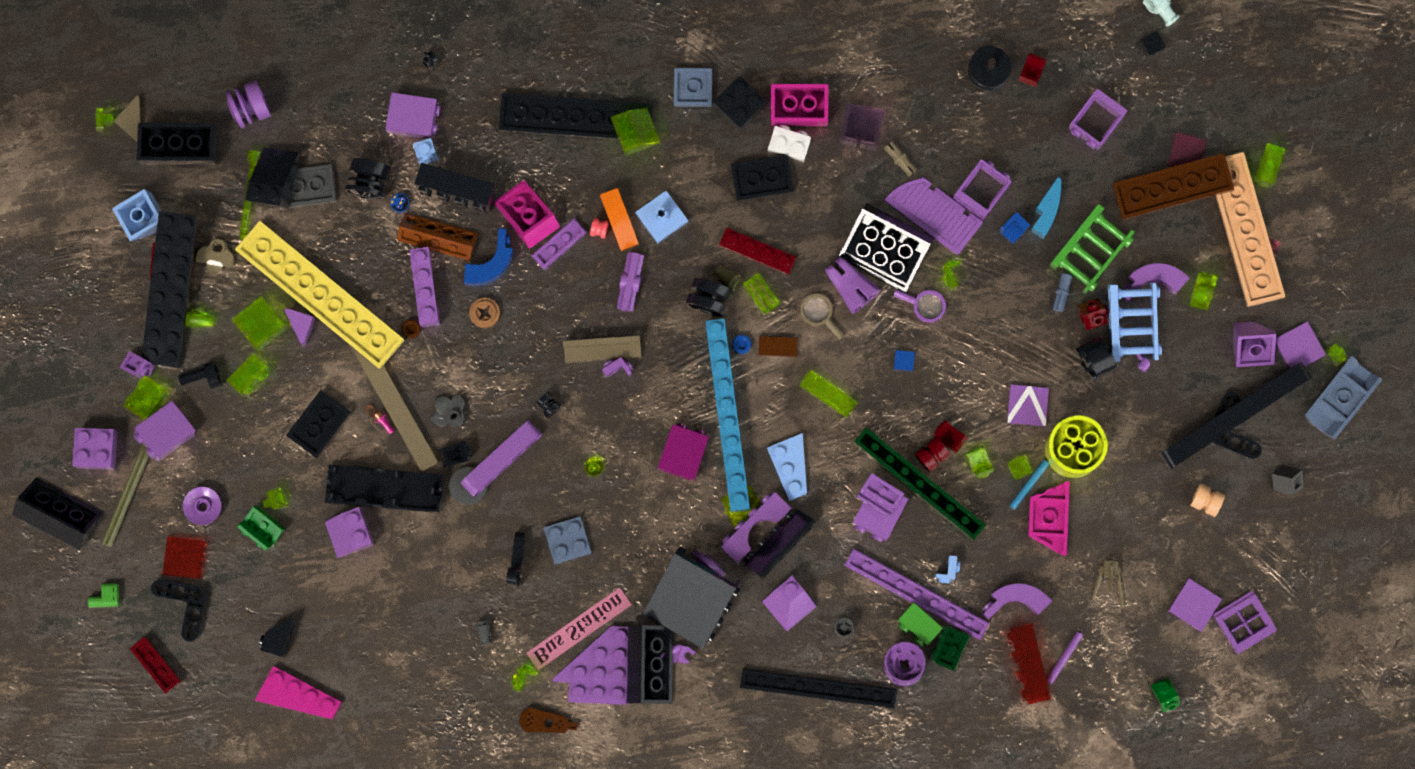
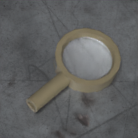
M818 293L810 294L802 301L800 313L804 322L815 327L825 324L839 340L845 335L830 319L833 309L830 300L826 296Z

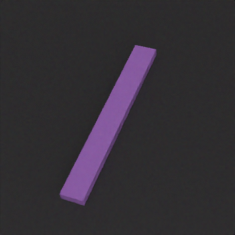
M854 548L844 565L907 601L914 602L918 607L978 640H981L989 625L987 621Z

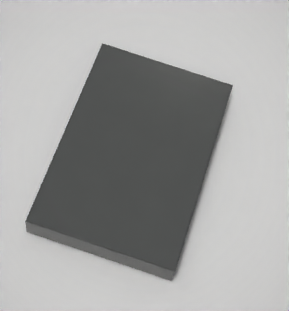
M333 164L297 168L289 208L337 202Z

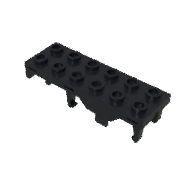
M329 465L325 503L440 513L444 475L359 466Z

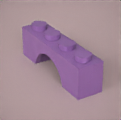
M429 247L410 249L419 325L421 328L440 325V318L434 289L431 251Z
M776 492L773 495L769 493L762 500L764 504L759 509L755 507L748 514L750 518L746 522L742 520L734 528L736 532L732 536L728 534L721 541L723 544L721 549L737 565L751 551L748 535L753 526L762 521H772L778 524L791 511L792 508Z

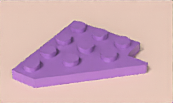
M611 626L553 678V682L569 683L568 702L627 705L628 627Z

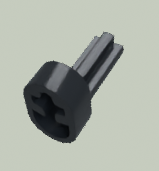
M214 361L204 364L203 368L178 375L181 386L207 378L211 389L222 386L219 371Z

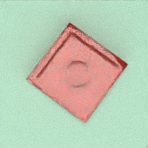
M167 536L162 575L201 580L207 541Z

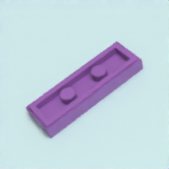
M574 218L531 256L545 271L586 235L587 232Z

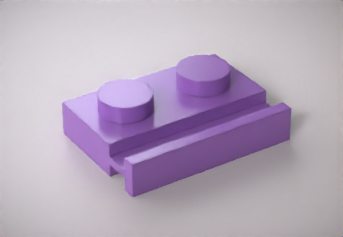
M871 473L856 498L890 518L904 493Z

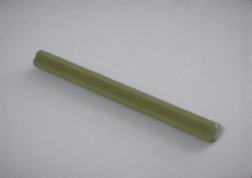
M143 443L101 541L106 546L111 547L149 458L146 453L147 448Z

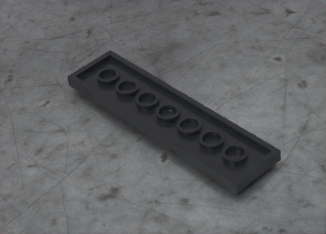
M502 93L499 131L650 143L653 104Z
M159 211L141 357L152 363V365L180 368L198 216Z

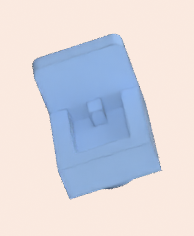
M949 555L946 575L935 574V579H939V583L950 584V580H955V574L959 573L960 561H957V556Z

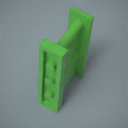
M1100 204L1096 206L1050 264L1054 270L1058 267H1064L1087 286L1083 290L1085 294L1088 290L1092 292L1099 284L1096 280L1124 246L1128 248L1134 240L1132 235L1135 232L1133 230L1126 235L1103 217L1102 212L1105 208ZM1094 222L1102 225L1122 241L1116 250L1091 232L1092 229L1090 227ZM1082 237L1088 238L1110 255V258L1104 265L1080 247L1081 244L1078 242ZM1070 252L1073 254L1077 253L1098 270L1093 279H1090L1068 261L1067 255Z

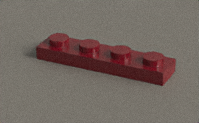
M727 227L719 243V246L786 275L790 274L796 257Z

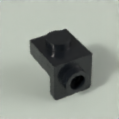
M466 441L438 450L444 468L463 464L471 459V450Z

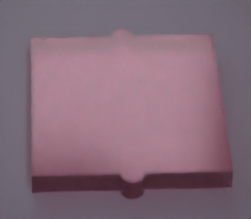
M1176 133L1168 165L1174 167L1202 159L1207 140L1195 138L1193 135L1187 136Z

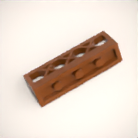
M405 213L399 225L397 241L422 248L429 247L432 251L470 261L478 233ZM407 220L415 222L416 224L412 225L406 222ZM430 226V227H433L434 229H433V230H429V229H426L425 227ZM448 231V232H451L452 234H451V235H447V234H444V232ZM462 237H469L472 239L471 241H468L463 239Z

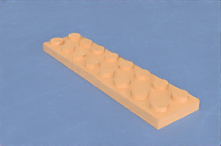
M1241 152L1225 156L1234 191L1216 195V200L1246 305L1250 307L1285 298L1245 154Z

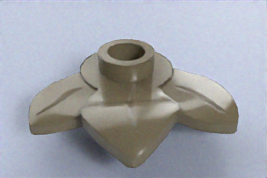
M216 238L208 246L200 248L196 255V262L206 263L208 272L211 276H214L222 270L223 266L232 268L234 257L228 251L226 241ZM217 245L222 246L220 251H216Z

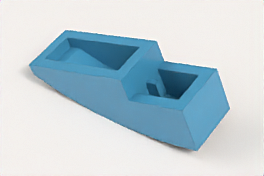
M1057 177L1035 210L1041 216L1031 232L1043 240L1057 214L1061 195V179Z

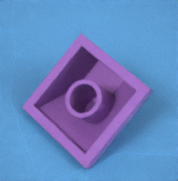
M1255 322L1234 323L1233 344L1236 367L1274 365L1276 332Z
M793 576L788 578L762 601L786 631L816 608V605Z

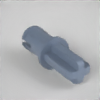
M1061 274L1058 289H1055L1056 297L1053 304V310L1057 312L1064 311L1067 296L1070 295L1069 288L1073 278L1072 275Z

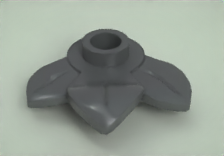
M459 394L454 395L452 399L445 396L436 397L435 407L437 412L430 416L431 421L441 427L448 424L452 427L460 426L465 419L463 412L464 399ZM454 414H457L456 419H452Z

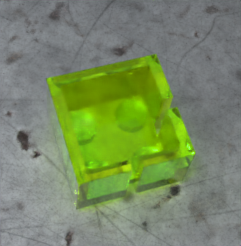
M262 296L232 319L258 352L272 342L270 340L271 337L276 339L288 329Z

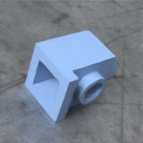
M431 138L413 143L420 164L421 162L428 164L438 161Z

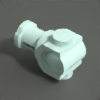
M1171 0L1143 1V4L1151 13L1159 14L1162 17L1166 27L1180 17L1170 7Z

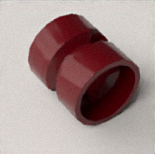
M937 437L931 439L927 443L926 448L922 447L914 453L918 461L929 473L938 467V462H944L951 456L950 452Z

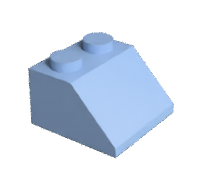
M143 189L112 208L130 241L156 233L158 214L161 209L152 192Z

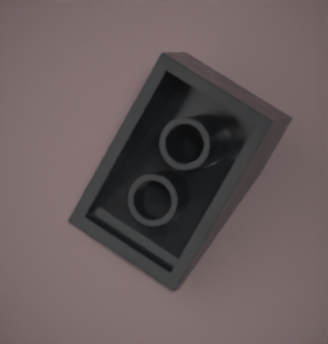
M264 147L249 180L245 200L254 204L289 209L300 153Z

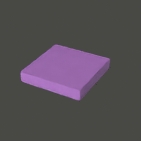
M1308 321L1276 338V347L1289 369L1300 362L1307 366L1326 355Z
M1188 578L1168 612L1202 632L1222 599Z

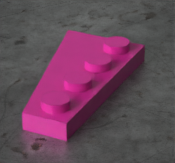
M275 666L272 667L255 701L329 719L334 718L342 703Z

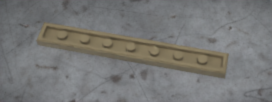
M351 346L421 472L423 473L437 465L439 462L384 365L381 369H378Z

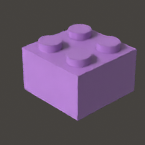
M75 428L72 466L79 469L115 470L118 432L114 429Z

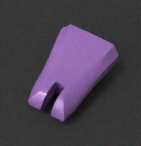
M840 256L835 260V263L843 271V274L840 275L832 265H829L825 271L850 312L854 314L877 296L881 288Z

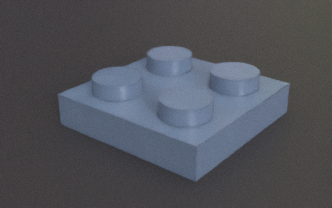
M674 68V107H712V68Z
M581 517L544 527L554 565L592 554Z

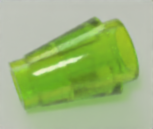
M192 309V311H187L185 326H190V328L212 327L214 316Z

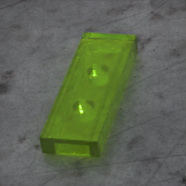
M812 370L808 372L799 385L846 419L858 403Z

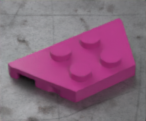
M1068 481L1030 497L1028 537L1062 556H1067L1070 482Z

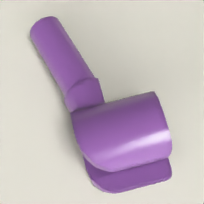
M1136 354L1140 360L1137 364L1138 368L1146 372L1150 367V361L1143 357V355Z

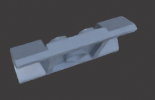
M1351 356L1304 416L1322 433L1336 439L1382 379L1371 374L1358 363L1355 357Z

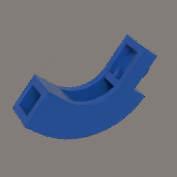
M499 228L497 251L489 262L481 265L465 264V286L488 285L498 280L507 271L514 253L513 248H506L510 246L511 235L508 234L507 229Z

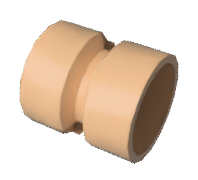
M1200 483L1190 506L1198 510L1203 508L1206 514L1216 517L1225 499V494L1217 490L1211 492L1210 487Z

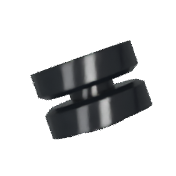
M694 278L691 289L696 293L688 294L686 305L702 313L724 318L728 307L723 302L731 301L733 290L710 280Z

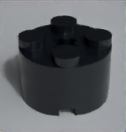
M1100 336L1075 349L1076 355L1082 360V363H1080L1081 369L1085 374L1088 373L1092 382L1113 373L1117 369L1112 352H1108L1106 349L1108 346Z

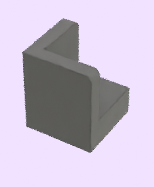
M1282 465L1272 473L1273 489L1275 491L1294 495L1304 487L1301 469Z

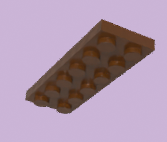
M1224 153L1113 183L1123 221L1234 191Z

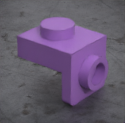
M622 357L615 361L611 359L603 365L605 368L602 369V372L606 378L622 368L628 377L632 375L630 371L633 369L627 359L624 361Z

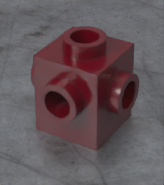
M1099 298L1077 305L1080 320L1086 331L1108 323L1107 315H1109L1107 305L1102 304Z

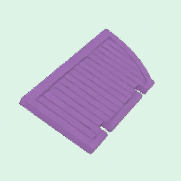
M925 177L899 186L885 198L884 201L957 256L984 222L973 213H970L968 217L963 214L966 208L938 187L932 191L929 188L932 183Z

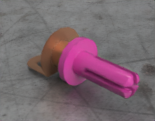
M372 405L365 407L367 414L370 417L374 416L377 419L375 423L380 422L388 434L394 431L384 418L386 414L382 415L380 411L377 412ZM369 408H371L374 411L373 414L369 413Z

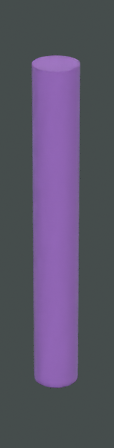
M1078 631L1047 677L1046 681L1050 684L1054 683L1083 637Z

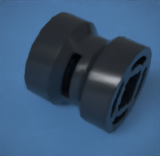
M550 392L544 394L535 403L538 408L543 409L544 415L547 418H550L562 407L559 402L553 399V395Z

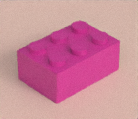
M771 84V126H828V84Z

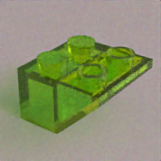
M647 108L628 110L611 117L625 157L661 143Z

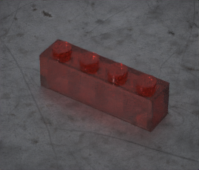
M1033 623L1008 629L1009 633L1006 634L1008 645H1012L1013 648L1011 653L1012 662L1017 664L1018 671L1015 672L1017 682L1022 684L1023 690L1020 691L1022 702L1026 701V705L1051 700Z

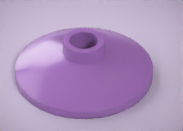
M208 487L194 488L184 498L183 512L186 518L194 524H210L218 518L221 512L222 505L219 495ZM202 503L207 505L205 510L200 509Z

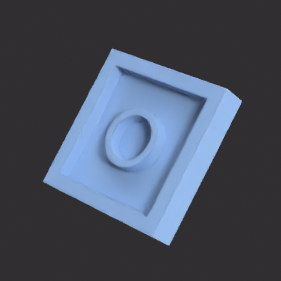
M667 191L635 212L657 244L688 223L687 218Z

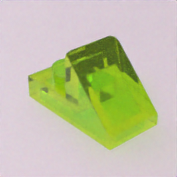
M1198 272L1194 279V288L1189 306L1208 310L1218 275Z

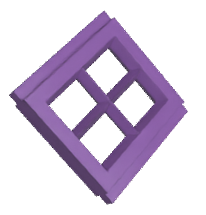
M1253 591L1213 614L1216 622L1237 654L1277 631ZM1253 604L1258 613L1245 620L1240 610ZM1237 613L1242 622L1229 629L1224 620ZM1260 616L1265 626L1253 632L1248 623ZM1245 626L1250 635L1237 642L1232 632Z

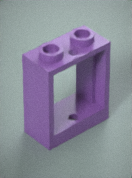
M1097 88L1069 126L1070 133L1077 138H1083L1090 148L1100 150L1128 110ZM1094 101L1117 117L1100 141L1077 126Z
M981 159L955 193L953 199L984 221L1009 188L1012 181L1008 174L1003 171H997L993 163ZM980 170H983L1003 185L987 208H984L964 193Z

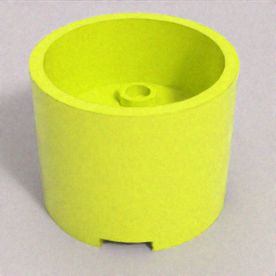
M1072 416L1059 422L1049 433L1045 442V456L1051 468L1058 474L1067 478H1080L1090 474L1102 463L1107 453L1108 442L1103 429L1095 420L1086 416ZM1079 442V446L1082 448L1075 450V446L1072 444Z

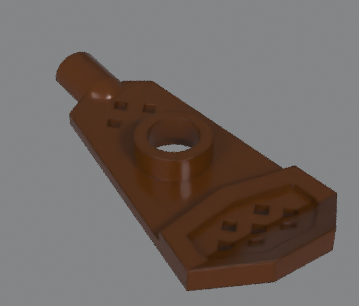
M528 707L520 714L519 724L525 732L565 733L567 730L577 731L578 723L569 722L567 717ZM546 719L552 720L551 726L545 725Z

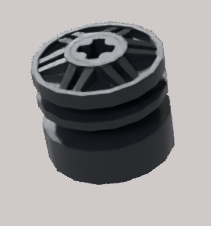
M353 158L349 171L357 177L347 178V182L352 185H346L345 191L366 200H384L385 194L381 191H385L387 187L379 183V181L389 180L391 167L374 160Z

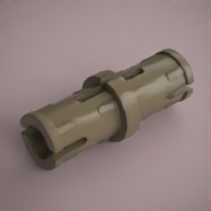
M891 141L889 143L891 148L887 145L884 150L888 152L895 160L894 163L899 165L908 177L912 176V172L915 173L918 169L907 158L908 155L903 153L894 141Z

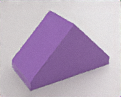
M288 308L284 311L301 345H307L315 318Z

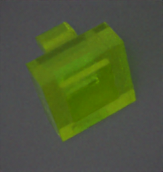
M96 108L95 128L96 131H103L104 124L113 125V114L104 115V108Z
M281 488L266 492L268 499L262 501L265 509L272 507L273 510H279L288 506Z

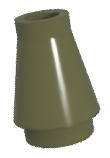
M719 265L714 270V274L720 281L733 291L742 283L743 279L740 278V274L722 265Z

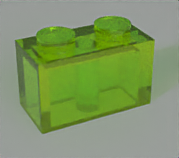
M1267 143L1263 148L1252 182L1271 188L1275 183L1286 149Z

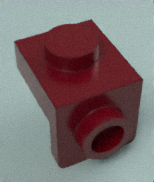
M1029 53L1018 80L1036 87L1047 60Z
M946 420L937 427L934 433L935 437L955 453L959 451L968 439L966 435L952 427Z

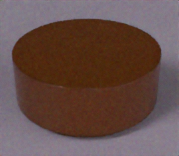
M407 320L402 325V333L408 339H416L421 334V326L415 320Z

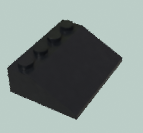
M866 203L839 257L841 256L855 267L906 293L934 238Z
M799 509L795 512L791 510L785 516L786 522L782 526L778 524L771 531L773 535L769 539L765 537L757 545L759 549L755 553L751 551L746 556L744 566L761 582L814 527L816 522L814 519Z

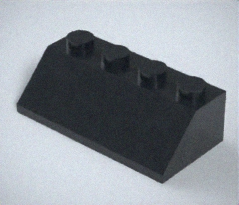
M35 478L16 499L12 515L80 550L89 540L102 516V512Z
M628 625L627 703L672 704L673 631L664 626ZM662 653H666V654H664V656L662 657V659L659 658V656H660Z

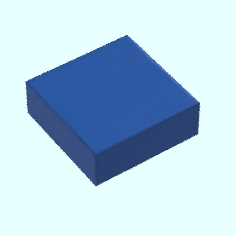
M896 350L894 370L913 372L915 352Z

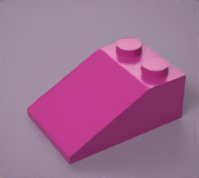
M524 180L494 201L495 206L529 249L560 227L554 214Z

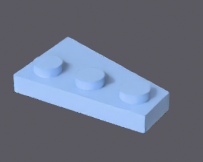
M801 433L767 447L789 501L807 494L803 434Z

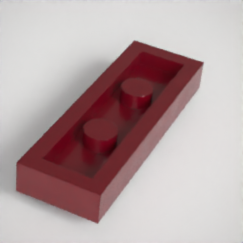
M145 636L130 648L131 652L165 694L182 682Z

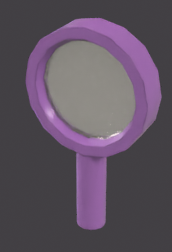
M895 290L893 296L914 304V313L923 322H936L945 313V299L937 291H923L915 297L900 290Z

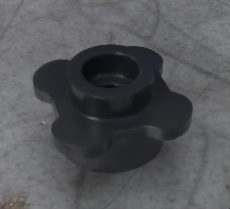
M432 52L423 53L421 57L422 64L425 68L434 71V68L439 64L437 57Z

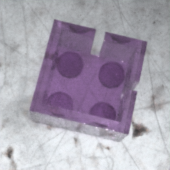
M847 103L839 144L856 147V144H860L861 149L877 151L885 110Z

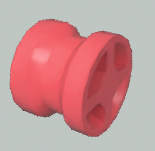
M594 217L590 236L594 237L597 235L605 239L609 220L600 221Z

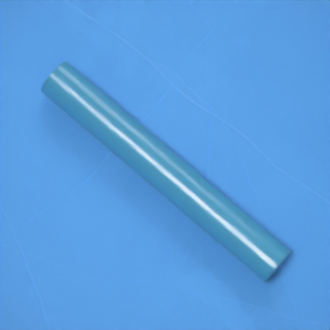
M1046 460L1041 462L1009 504L1011 508L1015 510L1050 465Z

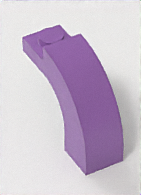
M1149 264L1133 272L1128 278L1133 284L1128 283L1123 290L1140 289L1145 284L1155 282L1163 285L1175 295L1189 280V277L1178 268L1168 264ZM1121 297V299L1127 303L1131 297Z
M1010 584L990 595L995 602L990 601L983 608L985 612L982 615L988 620L1004 604L1016 601L1025 604L1037 616L1052 600L1041 590L1033 586Z

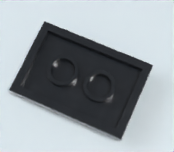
M787 155L731 164L737 202L793 193Z
M320 390L286 436L318 459L352 412Z

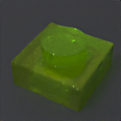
M1335 344L1327 349L1336 366L1347 360L1345 358L1346 353L1341 346L1338 347Z

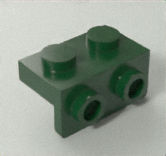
M946 625L945 629H942L938 639L940 641L938 646H935L931 652V661L956 672L971 636Z

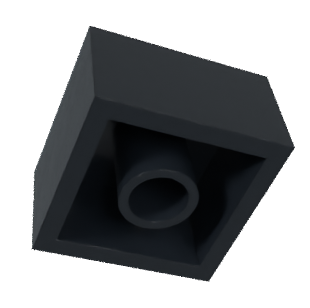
M740 75L713 101V107L739 132L767 106V101Z

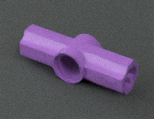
M628 252L625 270L622 272L619 286L620 294L617 303V309L633 312L636 294L639 292L644 255Z

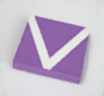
M1010 385L1007 423L1045 427L1049 388Z

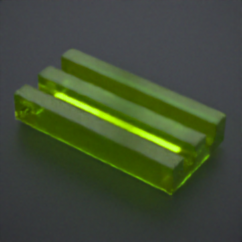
M759 273L743 283V286L764 316L780 305ZM756 280H758V281L760 282V284L762 285V287L765 289V291L767 292V294L770 296V298H771L772 301L774 302L773 305H771V303L769 302V300L767 299V297L764 295V293L762 292V290L759 288V286H758L757 283L755 282ZM750 284L754 286L756 291L764 300V302L768 306L767 309L764 308V306L756 297L752 289L749 287Z

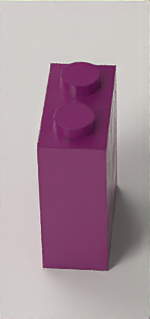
M677 423V426L672 424L658 470L695 482L709 436H706V432L696 429L695 432L688 430V426Z

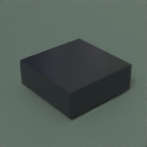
M1158 31L1140 40L1148 57L1166 49Z

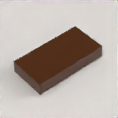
M759 336L758 356L797 358V338Z

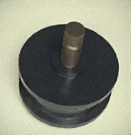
M985 46L978 49L972 55L968 65V76L974 86L984 91H994L1001 88L1006 83L1011 71V62L1008 55L1002 49L995 46Z

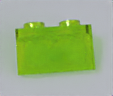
M252 354L226 381L242 397L245 395L249 396L255 390L254 386L259 381L263 382L269 376L268 372L270 369Z
M145 375L138 382L132 394L127 397L123 407L144 421L156 412L169 394V391Z

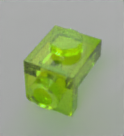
M948 261L943 264L944 267L941 269L943 275L941 280L944 287L949 288L950 292L959 286L952 270L960 267V261Z
M983 445L965 453L972 473L976 478L988 477L995 471Z
M524 665L523 668L518 667L517 675L513 674L511 681L514 691L522 692L526 674L538 676V672L534 671L535 667Z

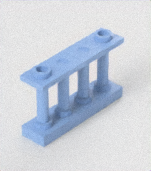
M1150 282V289L1121 290L1117 284H1108L1110 352H1112L1116 362H1120V357H1123V355L1152 354V359L1159 360V355L1162 354L1161 344H1158L1157 298H1160V287L1156 286L1155 282ZM1150 296L1151 308L1122 309L1118 305V299H1121V297ZM1151 315V327L1122 328V326H1119V319H1122L1124 316ZM1151 334L1152 346L1123 347L1120 345V338L1123 336Z

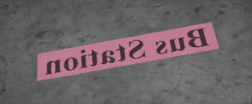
M618 588L526 654L535 667L540 670L632 604L623 591Z

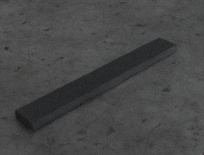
M742 669L740 685L742 689L893 709L897 690Z

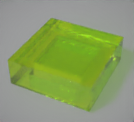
M1025 455L1007 463L1015 481L1033 472Z

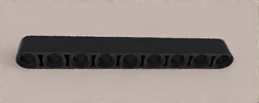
M1302 362L1298 363L1161 452V457L1171 470L1311 379V375Z

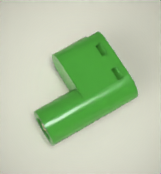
M114 582L102 583V596L88 597L89 608L119 606V584Z

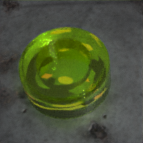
M591 457L585 462L584 469L589 476L597 477L602 474L604 465L599 458Z

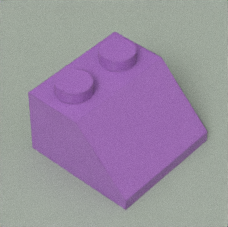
M359 507L341 513L325 522L337 558L374 545L362 509Z

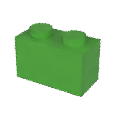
M914 602L898 619L900 623L898 625L899 628L905 633H912L915 636L913 640L920 646L924 644L927 647L943 629Z

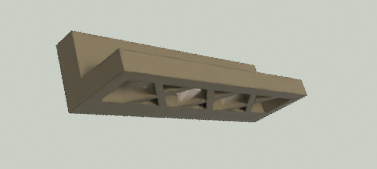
M640 336L563 341L565 363L617 360L620 357L622 359L642 358Z

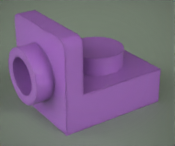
M130 351L120 366L121 369L144 382L147 381L155 367L152 363Z

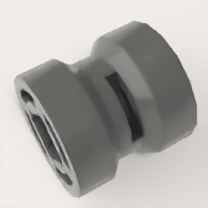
M840 618L834 626L836 635L841 638L849 637L854 631L853 622L848 618Z

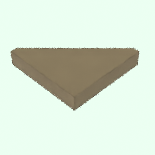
M136 96L114 120L136 142L138 123H141L139 96Z

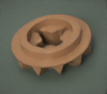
M480 298L471 305L469 316L476 326L484 329L492 327L498 322L500 310L494 300ZM489 307L488 313L491 316V318L484 316L481 319L482 314L478 310V308L480 310H486V308L488 309Z

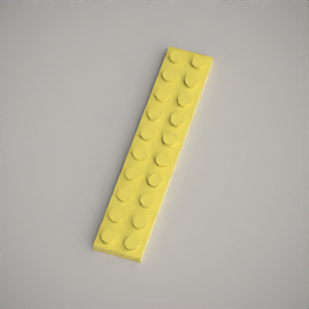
M261 221L256 224L236 247L235 250L378 369L382 368L405 341Z

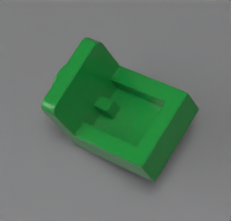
M1169 678L1151 685V689L1160 703L1162 712L1172 711L1180 705L1179 695Z

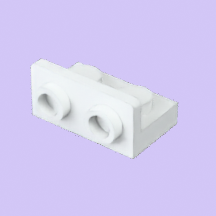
M784 125L775 126L768 151L779 155H787L789 158L804 162L811 137L804 131L798 130L794 132Z

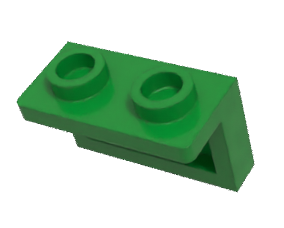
M257 505L252 507L245 519L237 526L243 535L250 537L256 542L258 547L264 550L273 547L286 529Z

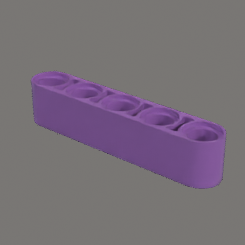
M530 420L526 421L469 473L460 484L473 497H476L541 437L542 433Z

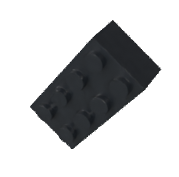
M138 123L137 161L141 165H217L218 128L214 123Z
M422 162L414 183L422 196L431 198V195L438 197L439 201L449 203L450 200L456 202V205L459 207L467 208V206L475 208L476 212L483 214L486 211L491 213L497 193L494 183Z

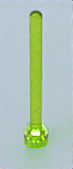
M247 152V159L250 165L245 199L249 180L262 152ZM245 199L239 233L240 241L247 236L252 204Z

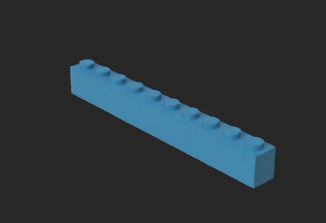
M725 320L705 321L730 512L749 511V498Z

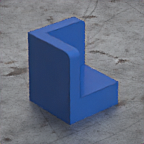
M1016 212L1000 228L999 232L1014 244L1029 229L1030 224Z

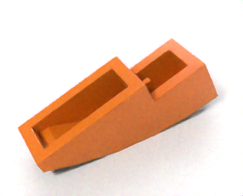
M618 188L600 194L620 250L623 251L639 245Z

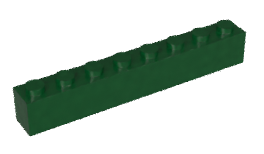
M867 427L854 441V446L972 542L985 528L986 524Z

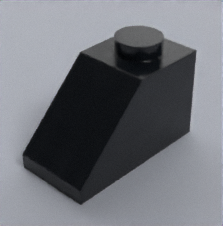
M289 619L266 631L265 636L262 635L259 641L260 651L285 658L296 621Z

